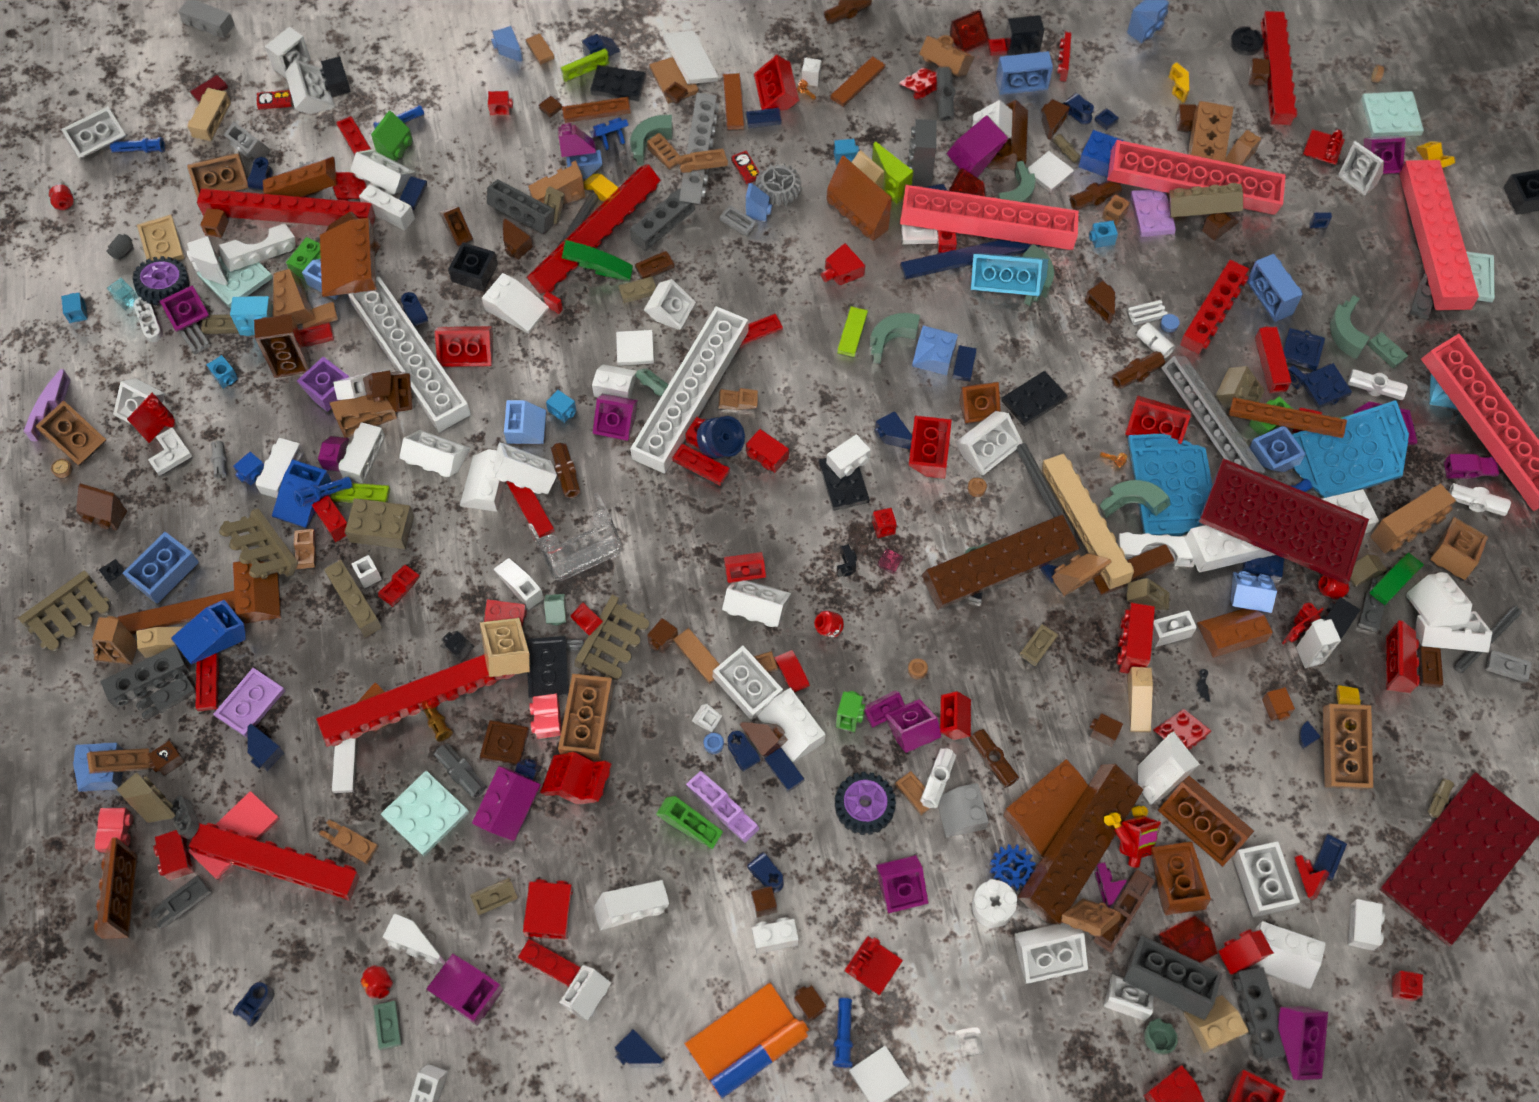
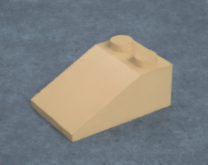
M520 619L480 622L489 677L530 672L529 650Z

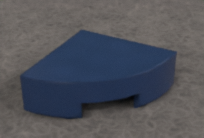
M1047 564L1041 567L1040 570L1052 584L1054 582L1052 576L1056 573L1055 569L1058 566Z
M1308 721L1300 729L1299 741L1303 749L1321 737Z

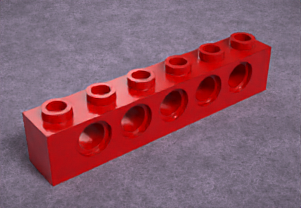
M1229 260L1183 335L1180 343L1181 346L1197 354H1200L1202 349H1207L1211 342L1210 336L1214 337L1219 328L1217 324H1222L1226 317L1225 311H1230L1234 303L1232 299H1237L1242 290L1240 286H1245L1249 278L1247 276L1249 268Z

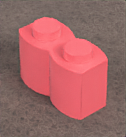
M557 694L534 696L533 703H530V713L534 715V721L531 722L532 734L535 733L537 739L561 736L560 706Z
M127 808L100 809L98 829L95 837V849L97 851L105 852L112 837H117L126 846L130 845L128 830L129 826L133 824V815Z

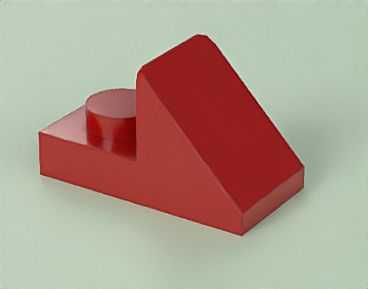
M1303 855L1296 856L1294 858L1307 896L1311 900H1316L1329 876V872L1323 870L1312 874L1311 872L1314 871L1311 860H1307Z

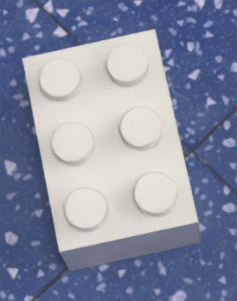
M744 646L740 647L713 670L712 677L751 721L776 696L783 692L779 684Z
M1279 842L1241 849L1234 854L1232 859L1253 917L1293 909L1300 903Z

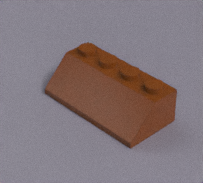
M332 156L264 179L263 194L302 197L336 186L335 158Z
M1188 776L1181 782L1158 810L1222 867L1254 832L1251 827L1191 776Z

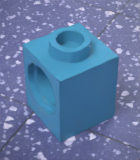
M855 139L834 140L835 164L838 165L843 155L852 162L859 152V146L855 145Z
M1113 220L1092 225V229L1089 231V239L1093 242L1095 248L1111 246L1116 243L1118 233Z
M80 292L61 296L63 314L69 323L88 320L86 302Z
M222 355L206 364L222 389L238 380L233 368Z
M559 390L546 401L548 412L564 423L571 419L577 411L575 401Z

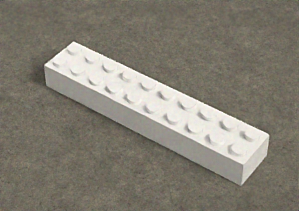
M380 277L376 278L377 290L349 293L348 296L352 306L396 371L410 373L411 393L438 433L470 416L467 402Z
M717 306L715 307L630 448L633 460L664 474L666 473L673 461L672 457L686 439V431L695 418L699 417L749 332L748 319Z
M1363 489L1322 498L1327 502L1368 518L1369 522L1365 534L1370 533L1379 523ZM1207 525L1191 528L1185 537L1199 573L1251 561L1252 559L1276 555Z

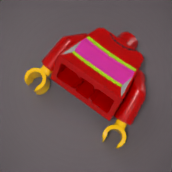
M1145 806L1133 807L1132 814L1135 818L1122 821V826L1120 825L1121 816L1118 813H1110L1104 817V822L1107 826L1114 825L1115 827L1114 831L1120 839L1119 851L1129 856L1128 865L1135 868L1140 867L1141 858L1152 855L1151 848L1155 847L1161 822L1147 817L1148 809Z

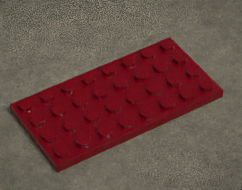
M1223 458L1199 522L1347 584L1350 581L1369 519Z
M1475 772L1379 890L1450 947L1538 837L1539 821Z

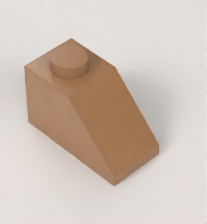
M1246 130L1236 141L1225 162L1243 166L1257 151L1261 138Z

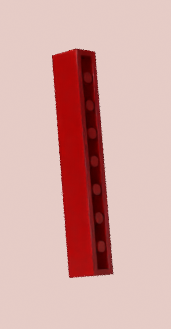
M1265 11L1261 20V31L1264 39V59H1269L1267 92L1270 122L1273 125H1291L1293 119L1297 117V108H1295L1296 95H1293V69L1290 67L1292 57L1289 56V31L1286 30L1288 20L1285 19V12Z
M199 823V829L189 844V848L194 853L349 901L360 878L356 869L352 866L344 865V867H341L329 859L321 861L316 859L317 857L313 854L305 853L302 855L290 847L282 849L271 841L263 843L251 835L243 837L232 829L220 830L217 825L207 823V825Z

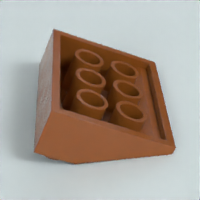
M843 155L828 185L827 201L830 205L837 208L842 216L847 217L853 226H857L864 236L875 241L889 230L892 198Z
M369 218L349 220L320 234L323 297L377 290L374 230Z
M1066 759L1008 806L1003 817L1042 859L1088 787V784Z
M112 837L105 851V858L101 862L103 876L99 881L101 893L100 899L97 900L98 919L94 923V931L102 939L129 938L138 855L117 837Z

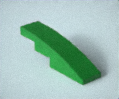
M565 240L562 259L579 262L580 267L596 270L595 274L630 282L632 264L604 251Z
M1408 552L1369 594L1383 605H1386L1424 564Z

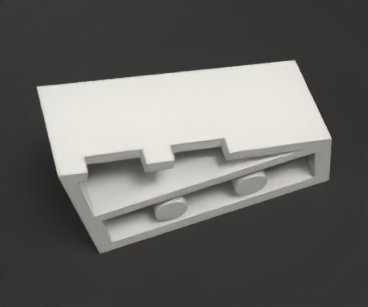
M1476 611L1471 612L1469 624L1429 627L1421 615L1417 616L1416 638L1422 646L1489 653L1492 631Z
M663 880L604 892L593 908L601 931L633 920H639L649 915H660L664 913V910L669 905Z

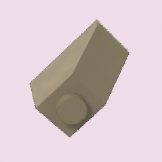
M1149 578L1128 583L1126 596L1127 601L1130 603L1155 606V610H1169L1170 592Z

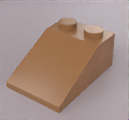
M64 400L36 425L37 430L78 466L106 441L96 429Z
M1453 517L1434 549L1430 560L1437 566L1447 569L1454 576L1465 580L1478 565L1488 536Z
M1088 553L1082 557L1079 554L1070 560L1071 564L1067 566L1062 564L1056 568V573L1052 578L1063 596H1066L1096 577L1112 561L1109 558Z

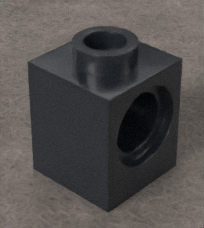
M116 559L99 569L116 593L131 584L123 575L125 570Z

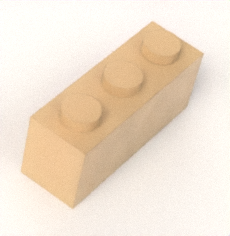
M207 88L205 94L202 95L198 107L195 108L194 115L188 122V129L193 138L212 141L231 104L227 92Z

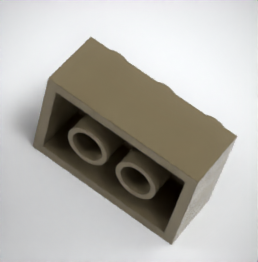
M354 498L345 534L351 543L406 550L414 514L410 505Z

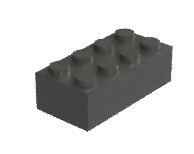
M916 119L915 126L911 127V137L913 138H910L907 166L913 170L912 186L928 187L932 185L935 163L937 120Z
M1141 935L1132 951L1123 981L1205 1020L1215 1004L1222 973Z

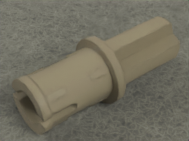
M1058 134L1054 138L1053 142L1061 149V153L1066 154L1072 162L1077 163L1081 159V156L1074 150L1073 144L1069 143L1062 134Z
M1441 779L1436 793L1432 795L1433 800L1428 810L1429 816L1438 818L1445 804L1449 803L1448 797L1454 787L1452 781Z

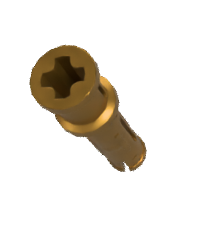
M436 707L424 709L423 711L428 718V726L433 729L436 741L442 742L451 737L453 732L447 727L444 715L439 714Z

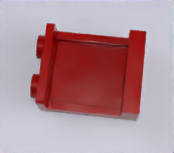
M543 879L529 882L523 926L525 937L568 940L569 931L567 926L571 894H573V887L569 882L556 881V883H548L547 880Z

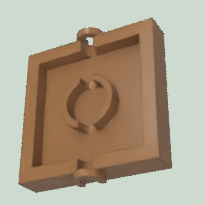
M1082 898L1062 914V923L1068 924L1072 928L1089 932L1093 936H1102L1120 920L1121 912L1106 907V904L1103 902L1097 904Z

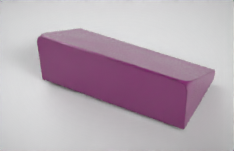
M892 691L865 705L864 715L873 728L886 721L884 714L905 704L900 693Z

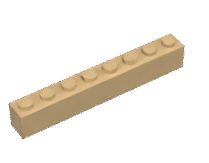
M1064 454L1043 460L1042 473L1088 553L1109 558L1112 561L1100 572L1108 588L1113 589L1131 582L1134 573L1133 566L1130 562H1127L1123 549L1118 547L1114 534L1108 530L1106 520L1103 517L1101 518L1098 513L1097 505L1091 501L1090 494L1081 484L1080 476L1074 472L1071 461L1067 460Z

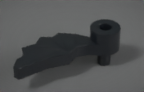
M1201 669L1199 672L1201 679L1196 685L1198 688L1197 692L1200 694V698L1210 702L1208 685L1206 684L1208 671Z

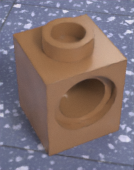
M1115 194L1105 206L1102 219L1105 221L1113 220L1115 226H1117L1127 214L1130 202Z

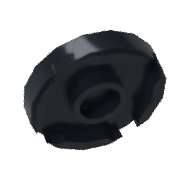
M1251 27L1236 29L1230 39V44L1234 51L1246 56L1258 53L1264 43L1263 35L1256 29L1255 31L1252 30Z

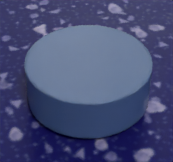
M1173 314L1164 315L1160 326L1166 332H1174L1178 329L1179 319Z
M710 733L704 738V748L708 753L717 754L722 751L724 740L720 734Z

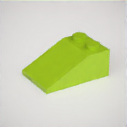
M874 142L872 161L884 170L883 190L892 198L894 203L898 204L903 200L905 186H912L913 170L880 144Z

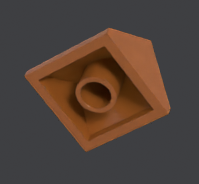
M999 382L964 386L961 388L959 402L965 423L983 421L993 412H1001Z

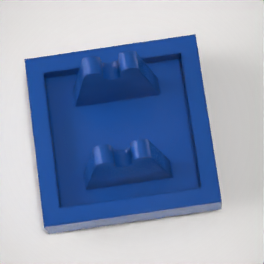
M620 117L608 121L609 125L602 123L593 126V130L589 131L591 138L600 136L603 147L607 150L609 145L605 134L616 131L620 144H625L621 128L629 126L627 119L622 120Z

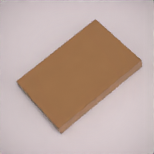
M673 57L649 64L650 70L663 95L664 91L675 81L688 90V94L684 98L696 95L697 92L699 93L696 84H687ZM664 95L668 104L674 102Z

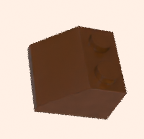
M79 484L76 512L81 517V520L90 525L92 523L98 524L106 530H109V528L118 530L127 510L115 493Z

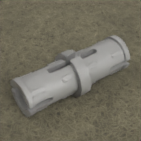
M215 441L211 443L213 454L211 462L214 467V477L221 479L222 474V477L225 478L227 458L224 455V442L216 441V446Z

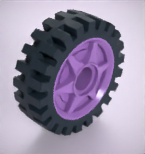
M160 256V259L153 257L152 261L150 258L146 259V263L141 262L140 266L135 268L136 271L133 272L132 276L138 297H141V300L146 301L148 304L153 302L154 305H158L161 300L190 286L185 266L177 259L173 260L172 257L165 259V256Z
M861 772V774H853L852 777L848 776L840 784L836 792V815L840 823L844 824L847 830L851 829L855 834L859 832L860 835H865V833L872 835L874 832H880L882 828L885 829L888 826L895 812L896 797L892 786H889V782L886 779L883 780L882 776H875V773L870 772V774H866V772ZM862 800H867L870 802L871 805L868 807H864L860 804V802Z

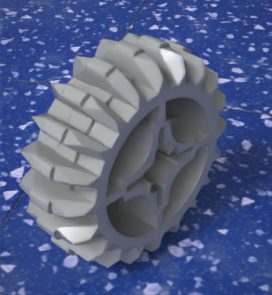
M778 163L776 166L770 164L769 168L764 166L763 171L760 170L759 175H757L755 183L756 187L770 197L772 206L778 204L779 207L782 203L787 205L788 202L792 203L794 199H797L802 185L796 169L792 170L791 165L788 167L785 164L779 166Z

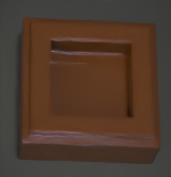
M676 81L664 91V95L675 103H678L688 94V90Z
M549 96L539 104V109L551 118L562 109V104L552 96Z

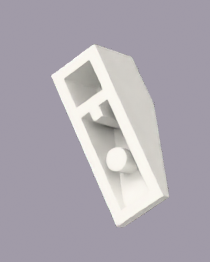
M371 373L334 381L337 400L352 399L366 395L363 378Z
M430 1064L423 1067L417 1074L409 1102H438L448 1071Z

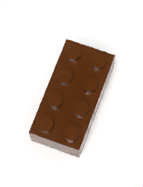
M292 314L254 319L255 339L274 378L304 374L311 368L310 354Z

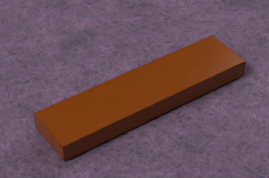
M872 56L831 94L830 99L844 107L885 69V64Z
M740 73L723 74L727 130L744 129Z
M628 97L562 106L565 123L631 114Z

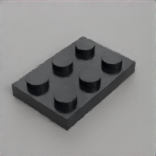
M597 65L590 94L610 98L628 97V100L639 102L646 79V72Z
M1044 370L1003 396L1001 401L1025 427L1067 400L1068 395Z
M827 458L818 460L833 511L869 503L870 499L860 467H857L849 476L845 475L840 479L827 465Z
M566 636L526 639L529 650L530 672H527L529 699H533L534 696L557 694L558 697L568 696L569 679Z

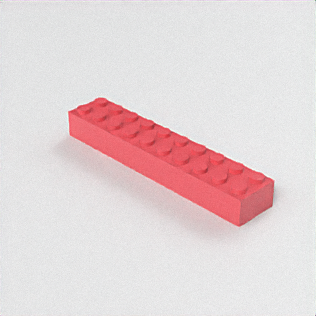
M1117 140L1111 150L1107 180L1166 193L1176 188L1191 189L1195 186L1210 187L1211 185L1223 186L1237 183L1241 184L1243 189V209L1276 215L1283 205L1286 175Z
M1406 160L1399 176L1424 269L1428 277L1427 280L1435 309L1471 310L1479 294L1440 160Z
M906 185L900 224L1073 250L1078 236L1079 211Z
M1457 334L1431 350L1421 360L1534 512L1539 509V439L1462 336Z

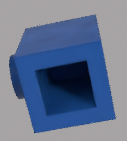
M249 452L233 465L237 472L235 476L242 483L245 481L251 486L256 482L257 477L261 475L264 464L252 452Z

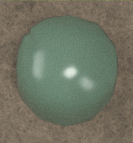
M1161 1018L1150 1021L1144 1032V1041L1147 1047L1157 1054H1169L1174 1051L1178 1044L1177 1033L1172 1028V1024L1162 1022Z

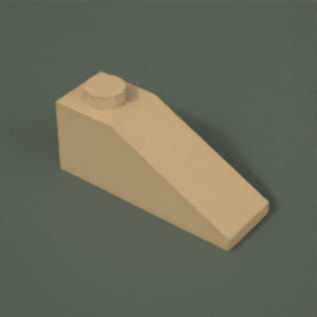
M154 627L136 631L138 650L145 658H148L175 646L171 637L183 627Z
M1131 667L1127 675L1130 732L1150 733L1153 692L1152 668Z

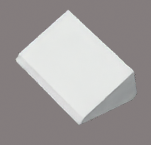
M1112 974L1104 1007L1146 1021L1153 1012L1154 996L1124 982L1123 977Z

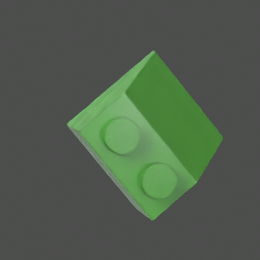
M392 111L387 112L371 134L376 152L396 162L403 156L404 151L413 141L410 129Z

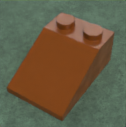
M1193 842L1152 847L1151 852L1158 893L1165 916L1206 910L1211 897Z

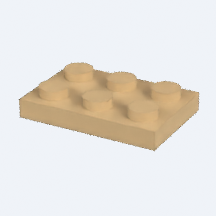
M172 215L137 224L146 259L150 258L152 261L153 257L160 259V256H165V259L172 257L173 260L185 259Z

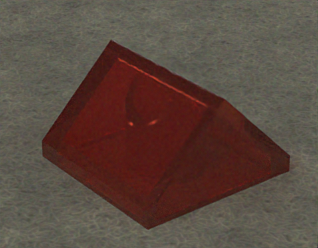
M981 9L951 21L949 36L952 37L954 45L964 52L987 43L988 39H990Z
M1196 916L1158 935L1165 947L1199 963L1218 954L1212 930Z

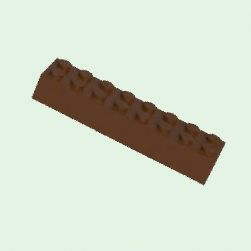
M1062 514L926 569L921 576L937 610L1037 570L1047 564L1071 556L1080 548Z
M1102 764L1017 898L1047 924L1060 925L1062 923V914L1071 908L1116 835L1114 825L1107 826L1104 822V817L1110 813H1118L1121 816L1120 825L1122 826V821H1125L1144 789L1116 764Z

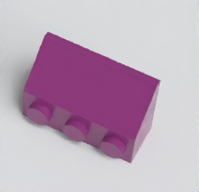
M564 123L561 124V127H558L561 157L596 153L594 139L576 125Z
M498 766L472 824L493 834L515 841L541 784L506 767Z

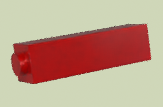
M1268 326L1259 328L1255 336V342L1268 393L1287 392L1291 384V378L1277 327Z

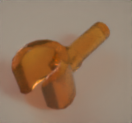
M803 79L800 80L797 91L805 93L815 100L817 97L807 89L808 83Z
M1103 452L1100 454V457L1114 461L1118 467H1122L1128 458L1122 452L1117 457Z

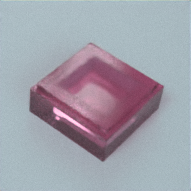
M886 548L877 566L895 574L903 561V556Z

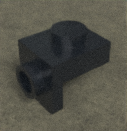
M849 544L841 547V556L844 564L837 566L836 574L838 577H848L856 572L857 556L855 551L851 550Z
M449 631L442 638L443 643L440 645L443 649L446 648L459 661H462L475 647L458 631L452 633Z

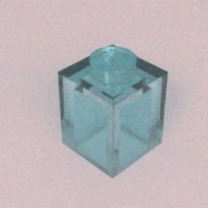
M122 278L107 287L112 298L125 311L134 306V301L138 297L135 291Z

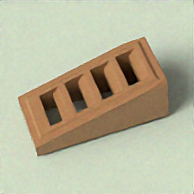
M660 133L647 141L648 150L669 170L678 164L677 158L680 155Z

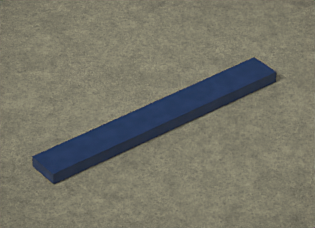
M997 240L903 261L900 263V267L906 280L973 265V255L977 253L1009 256L1022 254L1032 244Z

